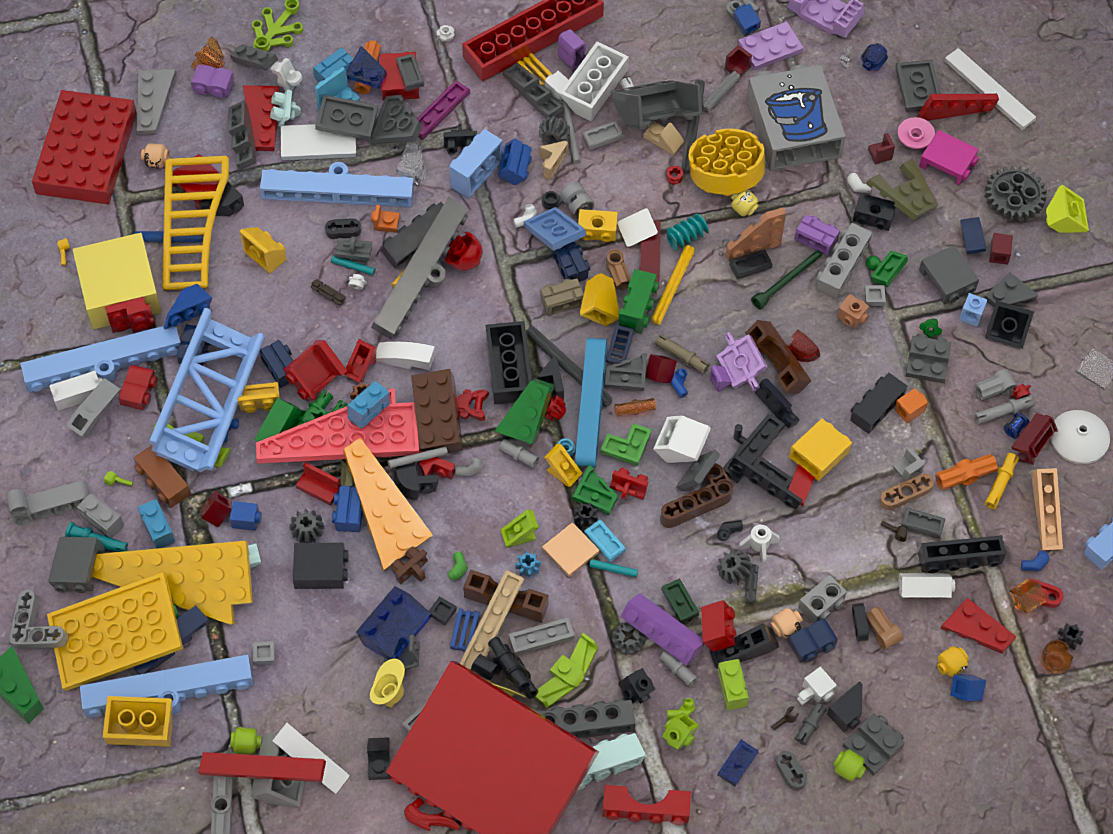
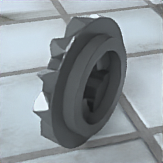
M623 622L618 627H615L612 634L614 646L623 653L639 651L644 646L646 639L642 632L631 624ZM633 632V640L628 639V641H625V633L629 635Z

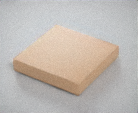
M573 522L542 546V550L568 577L572 576L600 553V550Z

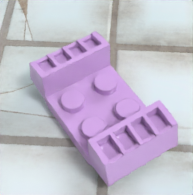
M790 0L787 8L797 13L801 19L830 34H837L844 38L847 37L864 15V4L859 0H850L848 4L840 0Z

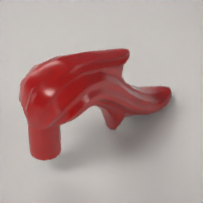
M420 797L405 807L404 816L406 820L427 831H431L430 826H443L460 830L458 823L443 816V812L432 815L418 810L424 805V801Z

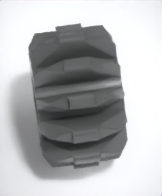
M554 116L552 118L546 117L540 123L539 137L542 138V142H547L548 145L568 141L570 137V126L567 125L566 121H562L561 118L556 119Z
M306 508L303 514L297 511V517H292L291 524L289 525L292 537L297 538L299 543L303 540L309 543L311 539L316 542L317 536H322L324 523L322 522V516L316 515L314 510L308 513Z
M731 549L729 554L724 552L725 557L718 559L720 564L716 566L719 576L729 584L734 582L738 585L740 580L746 581L745 576L751 575L749 569L753 568L750 557L744 554L742 550L735 551Z

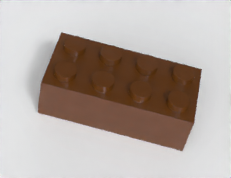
M451 369L411 375L420 450L425 452L446 447L448 453L463 451L455 378Z

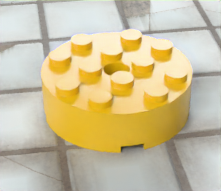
M740 129L715 130V134L709 136L704 134L692 144L689 150L691 178L699 188L707 193L730 196L746 191L756 186L765 174L763 143L761 144L754 134Z

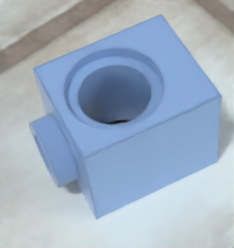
M969 293L959 320L978 327L987 299Z

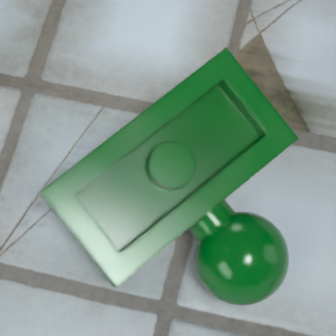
M890 250L882 262L877 256H869L866 259V267L874 271L871 275L872 282L889 287L908 262L907 255Z

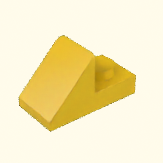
M556 444L544 457L550 465L547 469L548 473L567 487H571L583 474L562 444Z

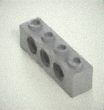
M851 223L848 229H844L841 235V242H837L833 248V256L827 258L824 264L826 268L824 271H820L816 277L818 282L816 290L838 299L871 241V231L854 223Z

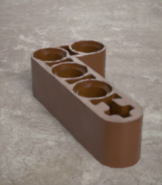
M715 463L705 476V487L662 506L660 522L664 527L673 528L730 502L733 485L721 465ZM710 474H716L718 477H712ZM720 490H725V491H727L728 493L723 494V493H720L719 491H720ZM702 498H707V499H709L710 501L705 502V501H703V500H701V499H702ZM684 506H690L692 509H689V510H688V509H685V508H683V507H684Z

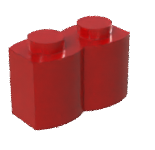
M135 365L130 366L119 394L120 405L144 410L145 405H149L151 400V394L149 393L157 384L154 370Z

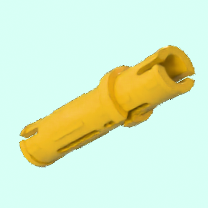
M1007 453L1002 467H999L997 471V478L984 503L990 509L997 508L1009 479H1012L1014 475L1013 470L1019 460V457H1016L1015 454Z

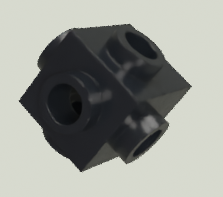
M643 668L626 676L618 683L624 697L627 700H631L632 704L637 701L642 704L650 699L649 694L656 690L652 680L647 676Z

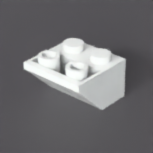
M685 416L667 417L653 450L666 463L697 461L711 428Z

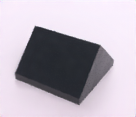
M996 300L985 338L1023 349L1034 311Z

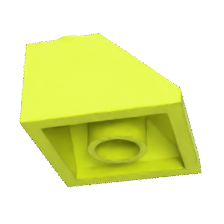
M1064 185L1059 186L1046 209L1047 225L1059 233L1089 231L1084 199Z

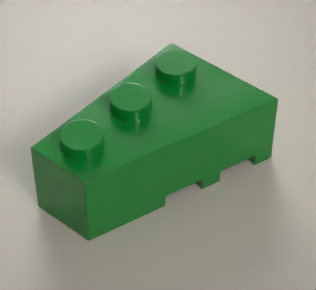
M634 269L628 286L627 296L624 297L623 309H620L619 312L620 326L635 329V332L642 334L643 328H647L649 323L648 310L652 311L654 305L652 296L653 293H657L659 287L657 274Z
M539 379L530 381L495 432L529 444L535 443L541 430L554 385Z
M11 646L0 656V698L29 724L44 708L13 646Z

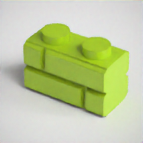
M739 659L719 663L717 673L726 710L747 707L749 697Z

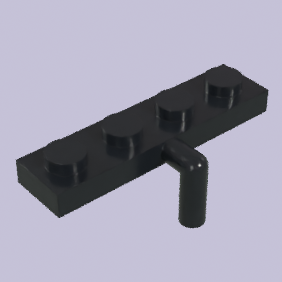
M768 413L748 438L742 436V425H735L733 438L741 444V447L723 467L727 476L738 483L744 475L735 472L729 465L734 456L738 455L753 465L759 455L763 454L784 429L785 423Z

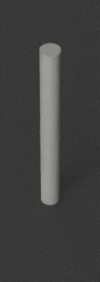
M562 100L564 119L567 125L570 126L569 144L573 163L579 164L581 161L570 107Z

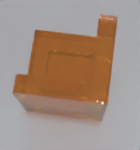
M1031 579L1025 580L1009 591L1015 607L1027 614L1046 602L1041 585Z

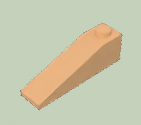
M1057 468L1036 469L1032 471V486L1042 550H1062Z

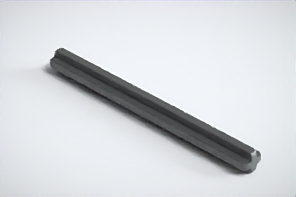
M696 80L695 84H699L701 88L702 102L705 82L703 80ZM700 115L695 116V119L689 120L681 167L683 173H690L689 150L696 141Z
M534 326L529 327L526 335L551 358L557 357L558 364L582 386L583 371ZM603 390L602 405L608 407L613 399Z

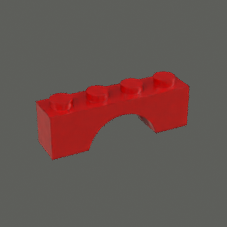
M605 785L602 816L610 820L628 818L629 821L633 822L650 820V822L657 824L666 821L674 825H683L689 822L691 791L669 790L663 800L647 805L634 800L626 786Z

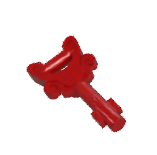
M465 389L463 394L457 397L460 417L467 419L470 416L473 419L485 421L482 406L483 401L488 398L489 392L486 389L471 393V390ZM475 400L474 409H470L471 402Z

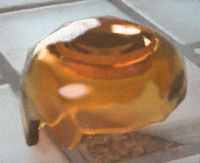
M1061 640L1050 641L1041 653V661L1045 669L1053 674H1063L1070 669L1073 656L1069 653V645Z

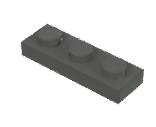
M244 44L238 46L230 55L234 62L264 71L268 70L278 60L275 53Z

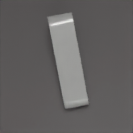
M78 481L28 496L25 495L22 489H14L6 494V499L14 523L23 525L78 509V505L90 494L87 482Z

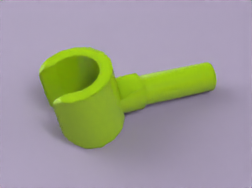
M113 471L107 472L103 478L104 483L112 486L115 481L128 486L133 485V481L118 477Z

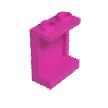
M938 130L921 156L919 167L926 170L928 165H931L956 177V184L960 185L963 180L966 181L969 177L971 166L975 167L978 162V148Z

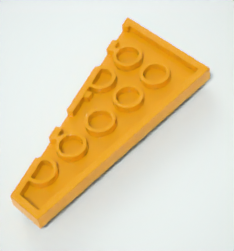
M359 438L344 448L343 452L355 483L356 492L361 501V507L372 535L382 570L384 571L396 559L403 558L410 547L416 548L432 537V533L362 439Z

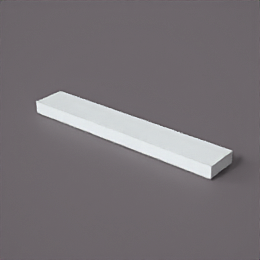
M959 48L945 57L944 62L980 94L997 93L999 101L995 107L1021 130H1024L1036 120L1035 115Z

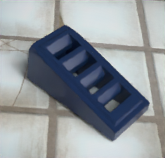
M615 325L606 362L619 364L627 359L635 329ZM618 334L627 336L628 339L620 338L617 336ZM619 341L627 344L626 346L615 344V342ZM614 348H618V349H622V350H625V351H624V353H622V352L614 351L613 349H614ZM613 354L621 356L623 358L622 360H618L615 358H611V356Z

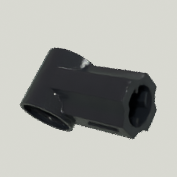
M482 654L477 656L471 666L473 672L488 681L494 675L501 672L500 666L495 661L496 657L487 658Z

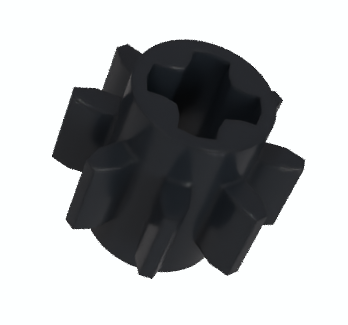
M580 503L579 509H574V515H576L574 523L579 522L581 528L590 527L593 522L598 521V516H596L598 509H593L591 503L584 505Z
M1066 623L1064 629L1060 628L1058 631L1060 637L1057 642H1061L1064 649L1072 648L1075 650L1077 644L1081 645L1083 639L1080 637L1084 631H1080L1077 624L1069 626Z

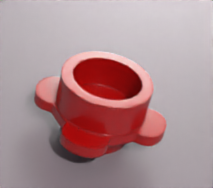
M1021 384L1013 389V394L1010 396L1015 397L1017 400L1031 395L1029 391L1031 385L1025 386Z

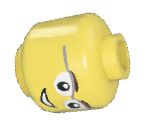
M749 190L735 193L731 196L733 200L731 207L742 217L747 215L750 217L759 207L757 204L758 198Z

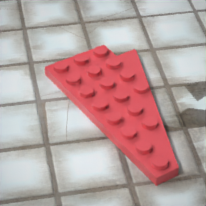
M395 388L389 389V405L364 428L358 427L348 419L346 406L256 442L257 464L346 459L343 452L344 448L359 438L362 439L374 457L419 453V441L414 402L396 403Z

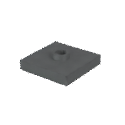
M713 450L700 455L698 460L692 463L676 487L680 491H684L699 485L720 457V453Z

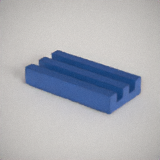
M459 608L450 649L466 651L467 647L463 645L469 620L474 618L467 647L476 631L479 612L475 611L473 613L471 610L463 611V609ZM462 616H465L459 645H456Z

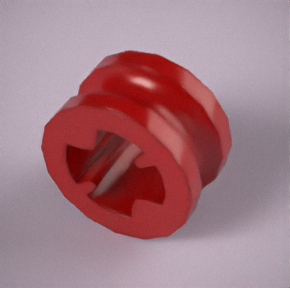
M675 165L669 167L666 175L667 181L673 185L681 183L683 180V169Z

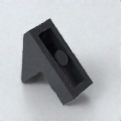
M553 357L537 376V379L553 384L552 394L564 400V388L557 357Z
M389 737L368 738L369 780L390 779V775L386 773L390 766Z

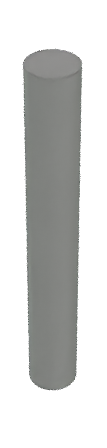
M441 447L388 460L389 468H394L447 455L448 451L446 447Z

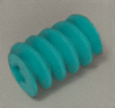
M694 214L693 217H688L686 221L682 220L680 224L667 228V240L674 251H677V244L683 248L684 241L687 244L691 243L690 237L696 241V234L700 238L704 236L703 231L709 234L707 223L701 215Z

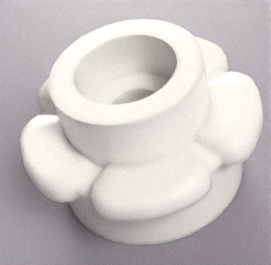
M443 25L437 30V36H439L442 42L451 41L455 35L454 28L451 26Z
M353 274V277L348 278L350 280L348 285L357 290H363L364 285L367 284L364 277L359 274Z

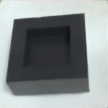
M439 596L428 611V616L446 626L456 612L457 606Z

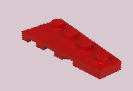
M242 85L251 119L256 151H275L277 120L270 118V113L274 106L279 107V105L272 104L271 100L275 92H280V87Z
M997 93L930 94L917 118L930 121L992 111L999 101Z

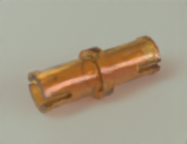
M654 398L639 401L634 399L628 403L615 404V413L617 417L632 413L638 415L639 412L656 410V402Z

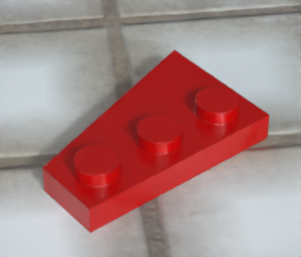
M968 598L964 600L940 628L957 633L962 638L966 639L967 637L977 641L979 645L1002 654L1016 639L1013 633Z

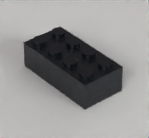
M525 321L485 325L494 404L514 403L529 382L532 381Z

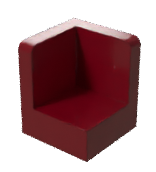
M737 45L726 56L725 70L730 73L736 71L741 77L751 67L752 54Z
M885 133L883 141L869 145L868 151L874 164L892 160L895 145L889 134Z
M993 234L989 262L1008 265L1012 252V235Z
M650 354L645 377L656 382L671 383L677 361L667 356Z
M214 490L201 508V518L219 527L232 510V500Z

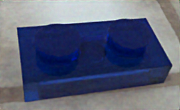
M741 739L719 770L717 776L736 787L758 755L759 750Z

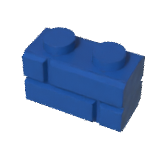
M512 139L505 144L498 177L507 180V182L513 185L526 180L528 177L527 167L532 160V156H530L531 147L522 144L523 142L517 139Z
M340 486L339 493H335L334 505H337V511L332 513V523H335L337 531L360 532L363 510L359 495L355 487Z

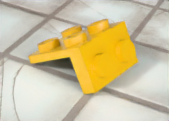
M278 382L246 385L242 396L237 398L240 410L245 413H254L257 409L270 411L276 399L280 398Z

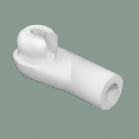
M851 173L848 176V184L854 192L871 194L872 188L862 183L856 173Z
M533 204L525 206L526 211L522 217L513 219L515 228L524 226V221L536 216L537 211Z

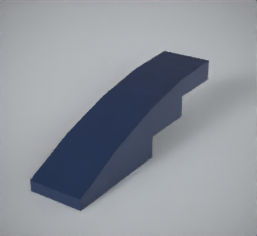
M196 605L176 619L182 645L190 641L195 632L209 623V619ZM175 652L132 668L139 675L149 673L174 656Z

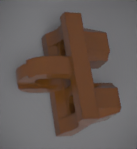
M412 546L405 553V557L409 559L406 564L400 559H396L391 564V569L396 574V580L400 585L412 575L420 582L426 578L424 571L421 569L428 562L426 558L427 552L424 549L419 551Z

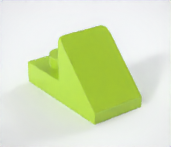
M527 509L500 530L505 545L509 548L534 541L536 539L534 531L539 526L533 510Z

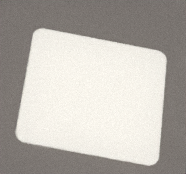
M647 208L617 222L627 247L658 233Z

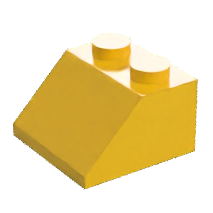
M259 227L243 228L239 231L243 251L268 273H272L287 260L285 247L280 242H275L267 231L263 232Z

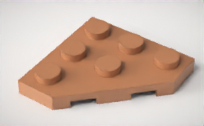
M784 208L764 213L760 217L761 221L755 226L751 224L741 232L742 237L736 242L730 241L726 245L725 255L727 260L730 261L781 245L786 218Z

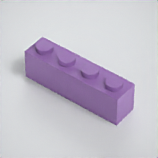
M641 593L628 601L620 616L685 665L697 658L704 646L703 639Z

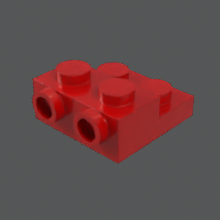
M144 297L105 307L112 333L123 332L132 328L134 334L152 329L151 325H155L150 304H145Z

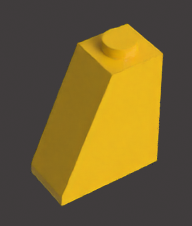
M600 273L586 281L580 309L581 316L606 327L619 319V307L613 278Z

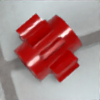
M557 395L554 399L550 397L545 417L550 421H553L554 418L561 419L566 413V403L563 402L564 400Z

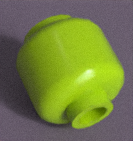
M238 727L235 732L231 733L230 749H233L235 754L254 755L256 749H260L261 736H257L255 728Z
M850 749L844 752L840 751L833 763L835 773L848 781H853L856 777L860 779L866 770V767L863 766L864 758Z

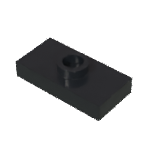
M765 249L731 260L729 264L737 280L771 269L773 266Z

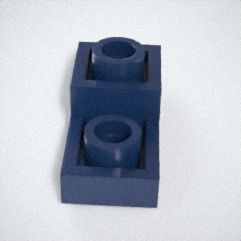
M980 218L960 220L967 254L986 251Z

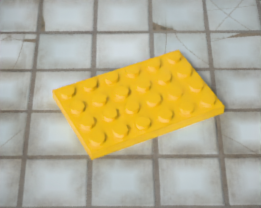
M163 572L47 614L49 626H59L68 634L67 643L62 647L54 648L62 689L65 691L183 649L167 578Z

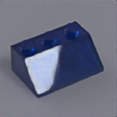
M394 586L356 633L363 646L388 660L397 659L409 645L410 634L416 636L430 620L432 614L411 594Z

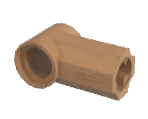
M612 249L607 253L606 268L614 280L615 288L620 290L627 289L631 278L624 262V254L618 249Z
M875 607L866 614L867 622L876 633L877 642L883 650L903 641L901 630L896 624L892 625L881 607Z

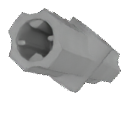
M214 776L213 799L211 802V834H230L233 777ZM219 805H227L226 809L221 811L217 810V807Z

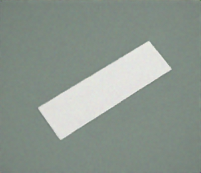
M288 723L284 725L273 739V742L291 757L324 759L326 766L322 783L335 794L350 776Z

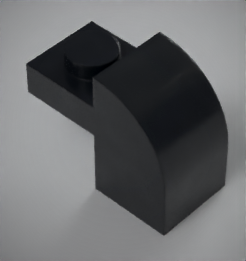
M415 462L394 467V483L405 498L417 500L421 492L429 494L436 491L438 476H417Z

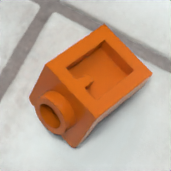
M376 205L375 211L371 213V222H374V230L397 233L400 213L381 211V205Z

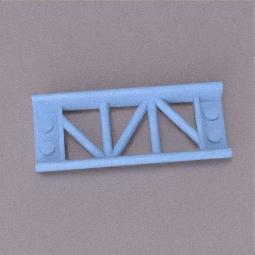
M204 308L149 440V443L152 444V451L156 452L158 456L191 471L202 472L206 469H213L237 409V398L243 394L264 341V334L258 333L250 338L212 320L211 310ZM202 340L223 349L196 356ZM233 355L242 358L234 380L198 364ZM198 373L229 386L230 391L223 407ZM188 374L213 409L180 395ZM176 403L185 405L213 418L212 420L175 429L167 428ZM215 427L208 446L184 435Z

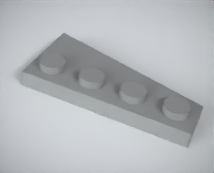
M175 69L138 71V135L157 134L163 116L162 112L164 107H166L167 97L172 88V81L176 76Z

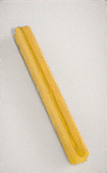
M686 245L651 317L653 324H661L694 254L695 248L693 246Z

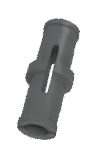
M819 703L814 704L808 717H805L802 721L803 726L794 738L797 742L801 740L800 744L807 745L812 733L818 729V723L827 711L824 706L820 708L821 704Z

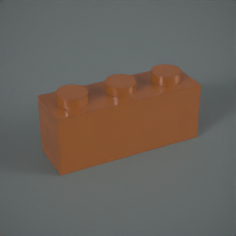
M151 445L133 457L136 464L134 469L140 476H145L147 485L151 490L155 489L158 492L157 496L163 504L167 503L172 508L191 495L189 486L166 459L158 456L156 452L151 450Z

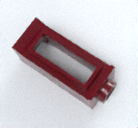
M1038 413L1034 415L1011 447L1012 450L1020 452L1017 455L1019 457L1018 461L1034 465V459L1037 458L1053 434L1058 432L1053 417Z

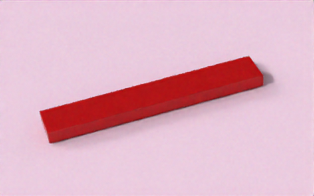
M203 752L198 773L207 776L322 782L326 761L315 758Z

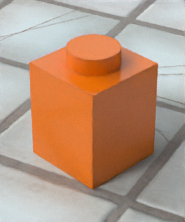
M914 388L897 400L894 410L906 423H909L925 412L928 401L923 393H919Z

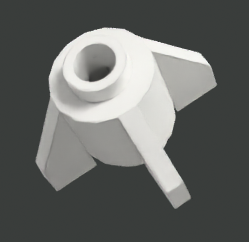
M753 523L751 534L739 543V548L742 550L748 549L751 546L752 549L760 552L761 561L765 563L767 560L766 550L770 544L780 543V537L767 526Z

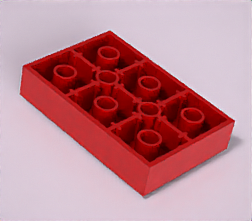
M61 90L32 179L35 193L109 205L137 114L134 100Z

